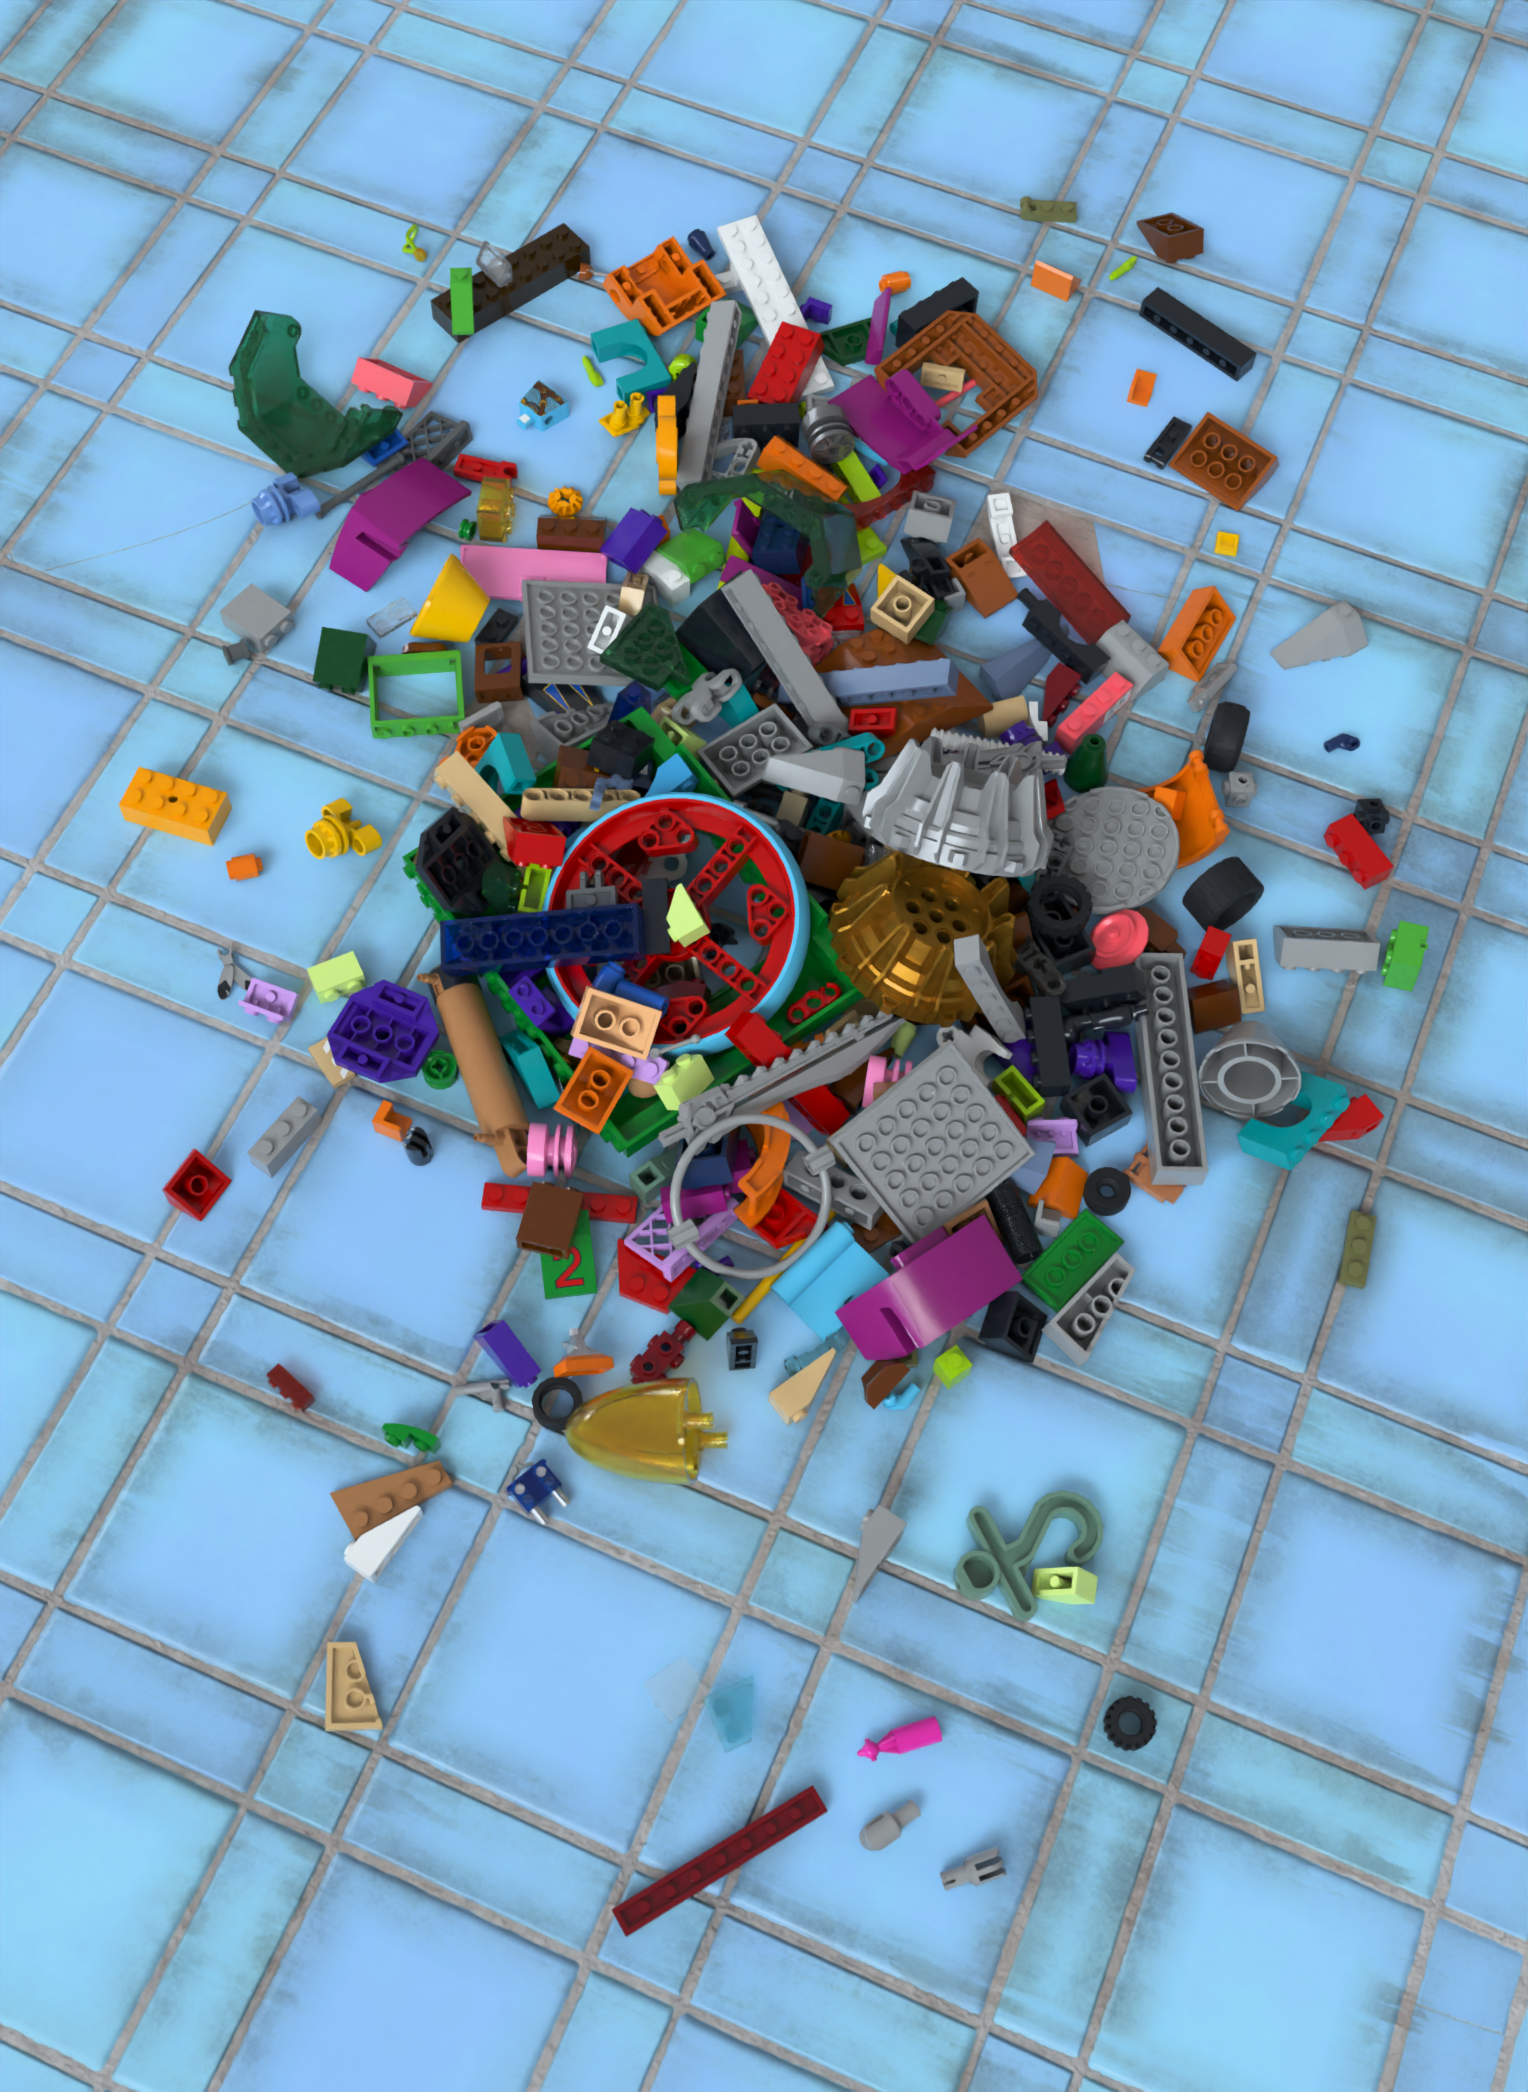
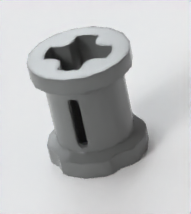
M240 639L239 643L227 647L225 645L221 646L228 666L232 665L233 661L251 658L244 639Z

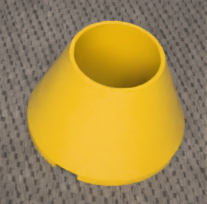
M452 553L449 555L409 632L411 636L468 643L491 598L456 555Z

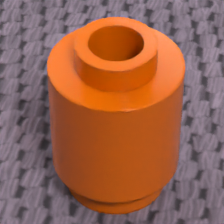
M897 271L882 275L881 280H879L881 293L888 287L892 289L891 295L906 292L911 287V279L908 272Z
M255 853L232 857L231 860L226 861L230 880L236 879V881L259 877V872L263 871L261 858L255 857Z

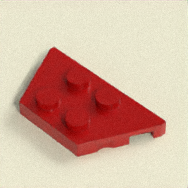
M781 1188L768 1214L751 1230L772 1247L779 1249L806 1239L810 1235L818 1215ZM826 1223L824 1231L828 1229V1223Z
M619 1238L617 1241L619 1295L668 1315L671 1312L667 1308L668 1305L697 1270L688 1266L671 1283L664 1278L663 1271L624 1245V1240ZM654 1253V1256L659 1258L661 1261H663L666 1258L662 1255Z

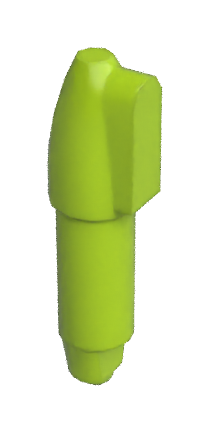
M1132 256L1109 275V279L1113 281L1130 271L1136 264L1137 257Z
M583 356L582 362L589 380L595 387L602 386L603 380L599 372L595 371L590 359L587 356Z

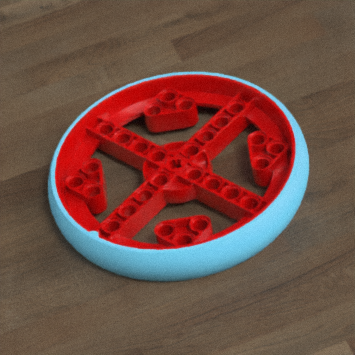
M692 792L655 794L633 800L606 813L581 833L563 856L562 867H556L545 895L541 915L540 940L544 966L549 981L558 999L574 1020L576 1019L586 986L592 987V983L588 979L581 961L588 966H596L601 963L603 959L602 922L599 914L592 915L591 921L586 924L583 923L585 916L569 917L567 915L566 890L580 889V872L587 871L590 883L593 876H595L597 866L601 862H606V866L602 870L604 884L616 886L618 895L640 912L638 934L641 943L620 966L626 970L624 974L625 979L631 978V982L643 986L663 961L681 962L695 957L741 995L736 1001L711 1015V1008L708 1003L700 996L669 998L668 1014L659 1020L650 1049H661L690 1039L692 1035L698 1034L701 1037L698 1044L691 1043L662 1053V1057L667 1061H676L683 1054H701L702 1057L715 1054L734 1045L724 1034L743 1011L757 1012L768 1021L785 1002L801 973L807 954L811 921L809 898L802 873L791 851L775 831L756 815L737 804L707 794ZM673 820L669 828H662L664 822ZM693 829L709 832L726 839L727 841L686 888L693 902H696V907L710 932L711 918L708 908L751 858L761 871L768 886L767 888L762 884H755L747 891L750 935L761 946L771 944L767 959L758 976L756 977L709 938L710 933L698 939L694 945L686 947L679 941L674 942L671 938L672 954L645 955L642 897L638 900H633L634 894L642 891V883L613 861L610 856L637 838L639 846L650 857L690 853L695 851L699 845V838ZM684 835H691L688 842L681 843ZM657 839L653 847H647L648 841ZM744 845L742 852L733 853L736 846ZM728 864L726 871L722 873L717 872L720 865ZM618 877H624L622 884L615 885ZM712 883L710 890L706 892L701 891L704 884ZM668 889L669 908L676 889ZM758 894H766L762 902H754ZM779 908L785 909L781 917H773L775 910ZM761 928H768L765 936H757V932ZM572 933H576L575 940L568 943V936ZM590 948H594L593 955L591 957L586 958V951ZM710 951H717V955L713 960H706V956ZM642 959H647L646 966L638 969V962ZM729 966H735V972L730 976H726L725 970ZM754 981L755 984L752 990H743L745 983ZM698 1004H702L703 1010L701 1013L694 1015L692 1013L693 1008ZM680 1024H686L685 1032L677 1034V1027Z

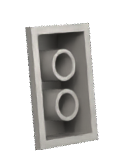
M1124 620L1108 629L1096 643L1111 658L1102 675L1108 679L1117 672L1133 684L1129 698L1131 703L1165 679L1169 663Z

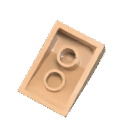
M586 986L571 1035L572 1037L646 1060L662 1011Z

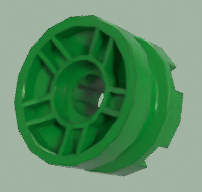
M444 1050L432 1051L422 1066L425 1082L436 1090L450 1088L458 1078L455 1057L451 1053L444 1052ZM443 1067L442 1072H438L437 1068Z

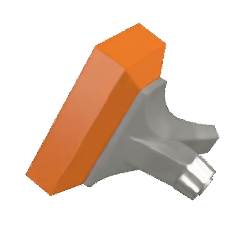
M572 1328L569 1330L570 1341L562 1342V1347L566 1349L567 1354L561 1357V1360L553 1367L555 1377L603 1374L614 1368L612 1357L585 1345L580 1328Z

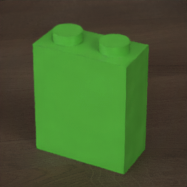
M693 527L688 528L656 548L658 553L678 566L690 579L691 584L727 562L722 543Z

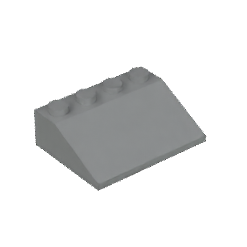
M774 703L698 749L697 755L702 767L713 780L718 781L719 787L733 798H736L763 781L762 776L769 756L795 752L801 754L814 749L777 704Z

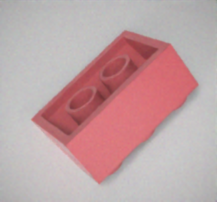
M358 357L351 383L358 385L357 389L366 393L374 392L376 393V398L383 401H394V406L405 410L407 407H416L433 384L383 360Z

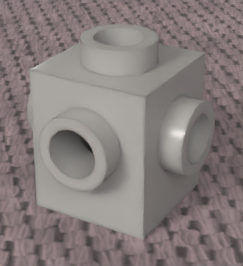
M1229 772L1226 781L1222 783L1225 807H1249L1252 797L1257 794V782L1253 781V773Z

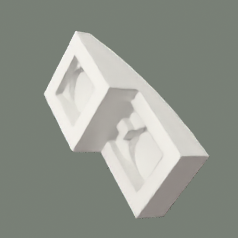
M1029 701L1027 706L1028 726L1036 730L1037 734L1035 737H1042L1043 749L1047 746L1048 742L1047 721H1038V702Z

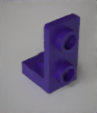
M809 297L806 303L800 306V312L805 322L810 318L815 322L828 325L831 321L832 305Z

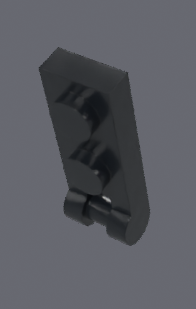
M1173 417L1148 449L1143 460L1147 463L1152 462L1156 464L1157 468L1163 470L1167 462L1191 432L1192 425Z

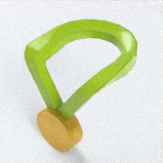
M413 224L406 233L405 238L407 242L402 247V252L413 254L418 261L424 262L427 258V253L422 248H417L413 242L419 230V226Z

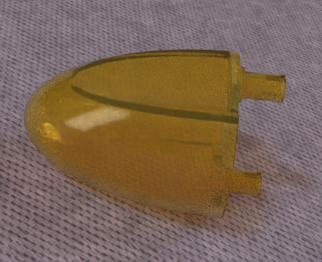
M694 1377L650 1380L604 1392L579 1406L568 1418L565 1425V1438L568 1445L583 1460L619 1476L653 1483L694 1485L699 1475L704 1448H728V1443H726L728 1441L727 1431L704 1432L705 1429L713 1430L714 1414L713 1412L702 1413L700 1391Z

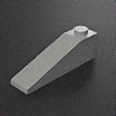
M610 702L587 706L586 710L575 711L574 708L567 709L566 713L556 714L555 711L547 712L532 719L530 725L541 755L552 763L557 760L560 745L576 748L597 735L612 720L619 721L627 715Z
M835 747L833 750L821 751L819 749L812 750L809 753L798 754L795 752L771 755L768 757L762 779L833 801L858 806L865 786V754L860 750Z

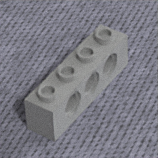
M799 1149L784 1168L782 1185L821 1205L819 1174L815 1176L810 1174L802 1157L806 1152ZM834 1165L828 1168L832 1187L830 1210L871 1231L884 1213L883 1208L858 1177L851 1176Z

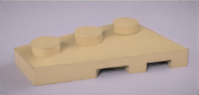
M327 1642L325 1731L383 1730L356 1642Z

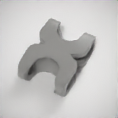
M731 668L721 671L718 675L714 672L703 673L693 683L691 687L693 690L682 696L671 711L673 720L680 725H689L695 719L700 723L713 720L722 709L721 703L729 700L741 687L742 678L739 672ZM730 675L732 676V684L730 687H727L724 682ZM686 707L689 713L683 719L681 717V710Z

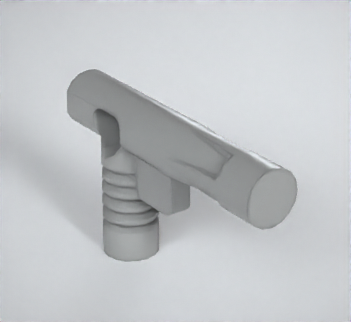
M508 1378L455 1386L456 1396L481 1393L483 1401L492 1399L493 1412L504 1411L502 1390L510 1389ZM499 1385L498 1389H494L492 1386Z

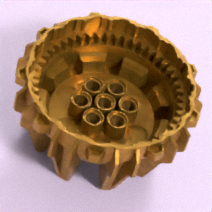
M898 851L887 853L886 856L869 866L856 867L850 878H846L836 894L840 903H833L828 914L831 920L827 926L833 933L830 945L838 954L835 962L838 970L845 972L846 976L850 978V982L867 999L875 1002L879 1007V1011L887 1015L896 1014L910 1021L928 1025L930 1023L939 1024L942 1028L951 1027L955 1020H971L975 1012L984 1014L955 967L954 940L979 934L987 948L1000 987L1005 988L1014 976L1015 971L1012 966L1018 959V955L1013 948L1015 916L1008 913L1010 888L1006 878L997 877L979 890L968 880L971 874L969 871L936 866L934 863Z

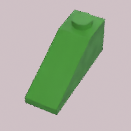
M450 268L453 335L474 334L472 268Z

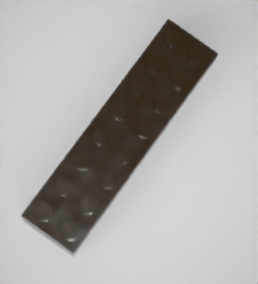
M563 223L473 275L474 334L579 273L581 263L590 265V247ZM450 289L431 300L433 319L457 343L472 336L453 335Z

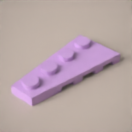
M575 1037L568 1053L582 1059L589 1046L634 1071L632 1077L653 1085L661 1079L660 1076L668 1070L670 1062L661 1056L657 1059H652L650 1057V1050L647 1059L643 1060Z

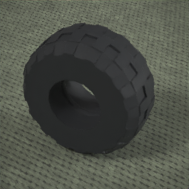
M1227 701L1217 704L1203 751V762L1207 764L1208 769L1222 773L1234 771L1249 724L1250 711L1246 706Z

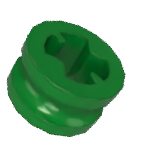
M463 519L459 527L458 537L461 539L466 537L467 541H471L475 536L477 523L474 521L469 523L468 519Z

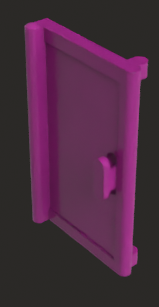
M740 498L734 501V505L737 508L731 535L753 562L752 550L761 521L758 517H755Z

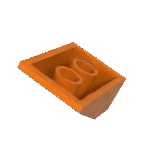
M589 1046L553 1109L599 1135L634 1071Z

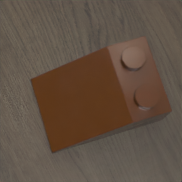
M1173 212L1137 221L1138 228L1157 257L1165 260L1166 263H1176L1178 259L1182 258L1192 259L1195 255L1203 253L1204 228Z

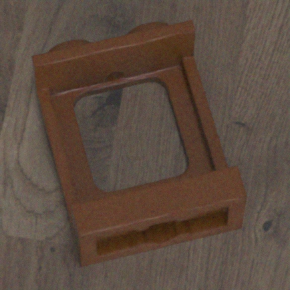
M521 641L476 645L474 692L479 704L524 700L521 677L522 657L525 656ZM511 659V670L509 672L485 673V661Z

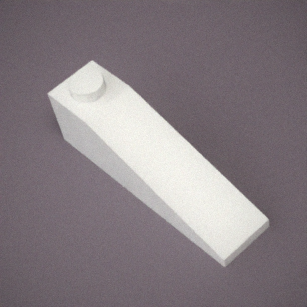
M654 550L640 568L639 573L650 575L648 582L656 586L657 592L671 607H674L690 597V579L677 565Z

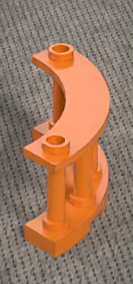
M782 1101L760 1113L776 1116L790 1122L788 1112H786ZM744 1124L754 1139L759 1158L751 1170L738 1182V1187L747 1195V1198L733 1212L750 1230L768 1214L780 1193L784 1178L783 1172L790 1148L791 1135L789 1133L764 1124Z

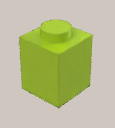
M955 1345L935 1359L932 1369L949 1390L969 1376L973 1365L960 1348Z

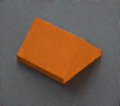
M1036 260L1031 286L1068 302L1082 279Z
M1068 1156L1052 1158L1046 1178L1036 1193L1029 1195L1026 1206L1036 1208L1039 1199L1044 1200L1043 1208L1062 1212L1061 1216L1075 1220L1088 1173Z

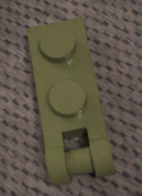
M1028 196L1020 199V218L1022 220L1076 223V202L1032 200Z

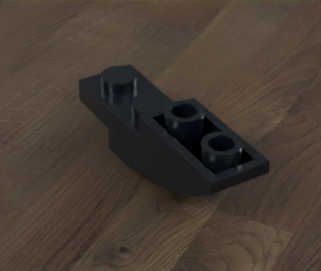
M923 537L901 539L900 543L909 562L914 557L926 559L928 563L927 572L922 578L931 597L935 600L943 601L944 597L956 593L949 579L951 570L941 553L930 541Z

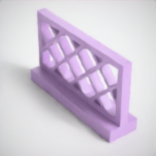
M731 1197L730 1200H727L728 1211L696 1217H704V1222L700 1226H696L700 1239L694 1241L703 1252L738 1219L733 1211L739 1206V1202ZM661 1205L624 1240V1245L663 1271L664 1278L672 1283L696 1259L685 1247L677 1251L670 1240L669 1243L653 1244V1236L667 1235L666 1229L668 1228L652 1229V1225L656 1221L666 1220ZM650 1236L651 1244L639 1245L635 1242L639 1237ZM670 1250V1254L661 1261L654 1256V1251Z

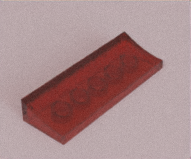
M1048 520L1010 548L1009 554L1088 645L1096 644L1108 629L1120 621L1124 620L1128 624L1131 615Z

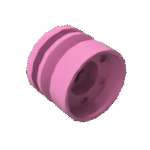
M870 1055L862 1107L867 1108L874 1102V1083L899 1081L913 1070V1061H906L903 1072L899 1071V1059H896L892 1070L887 1069L886 1057Z
M530 1123L527 1146V1175L545 1177L548 1166H553L554 1177L559 1178L561 1166H564L565 1178H572L578 1155V1139L575 1133V1125H568L566 1136H563L562 1124L557 1125L555 1135H550L548 1124Z

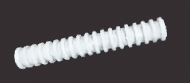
M935 727L931 730L930 736L941 740L944 751L948 749L951 750V753L955 751L963 753L968 743L979 745L980 751L1010 747L1007 742L1005 744H1001V741L995 743L992 739L991 741H987V738L981 740L978 736L976 738H973V735L967 737L964 733L958 735V732L952 734L950 730L948 732H944V729L938 731ZM1043 750V756L1059 755V753L1052 755V752L1050 751L1048 753H1045V751ZM1047 769L1044 772L1051 771V774L1057 772L1058 775L1062 776L1065 769Z

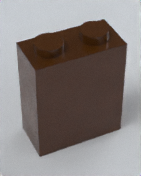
M805 830L796 862L804 881L838 891L846 878H850L853 870L856 867L863 866L866 854L863 847Z
M546 1181L540 1183L533 1182L516 1237L517 1248L569 1260L585 1205L584 1193L572 1187H567L566 1189L555 1187L554 1184Z

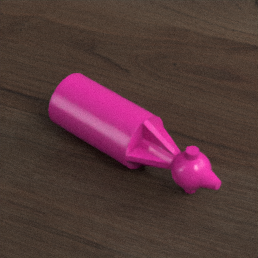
M935 1716L891 1729L878 1743L867 1738L864 1740L863 1748L857 1751V1756L869 1758L874 1762L877 1760L879 1752L901 1755L941 1742L942 1734Z

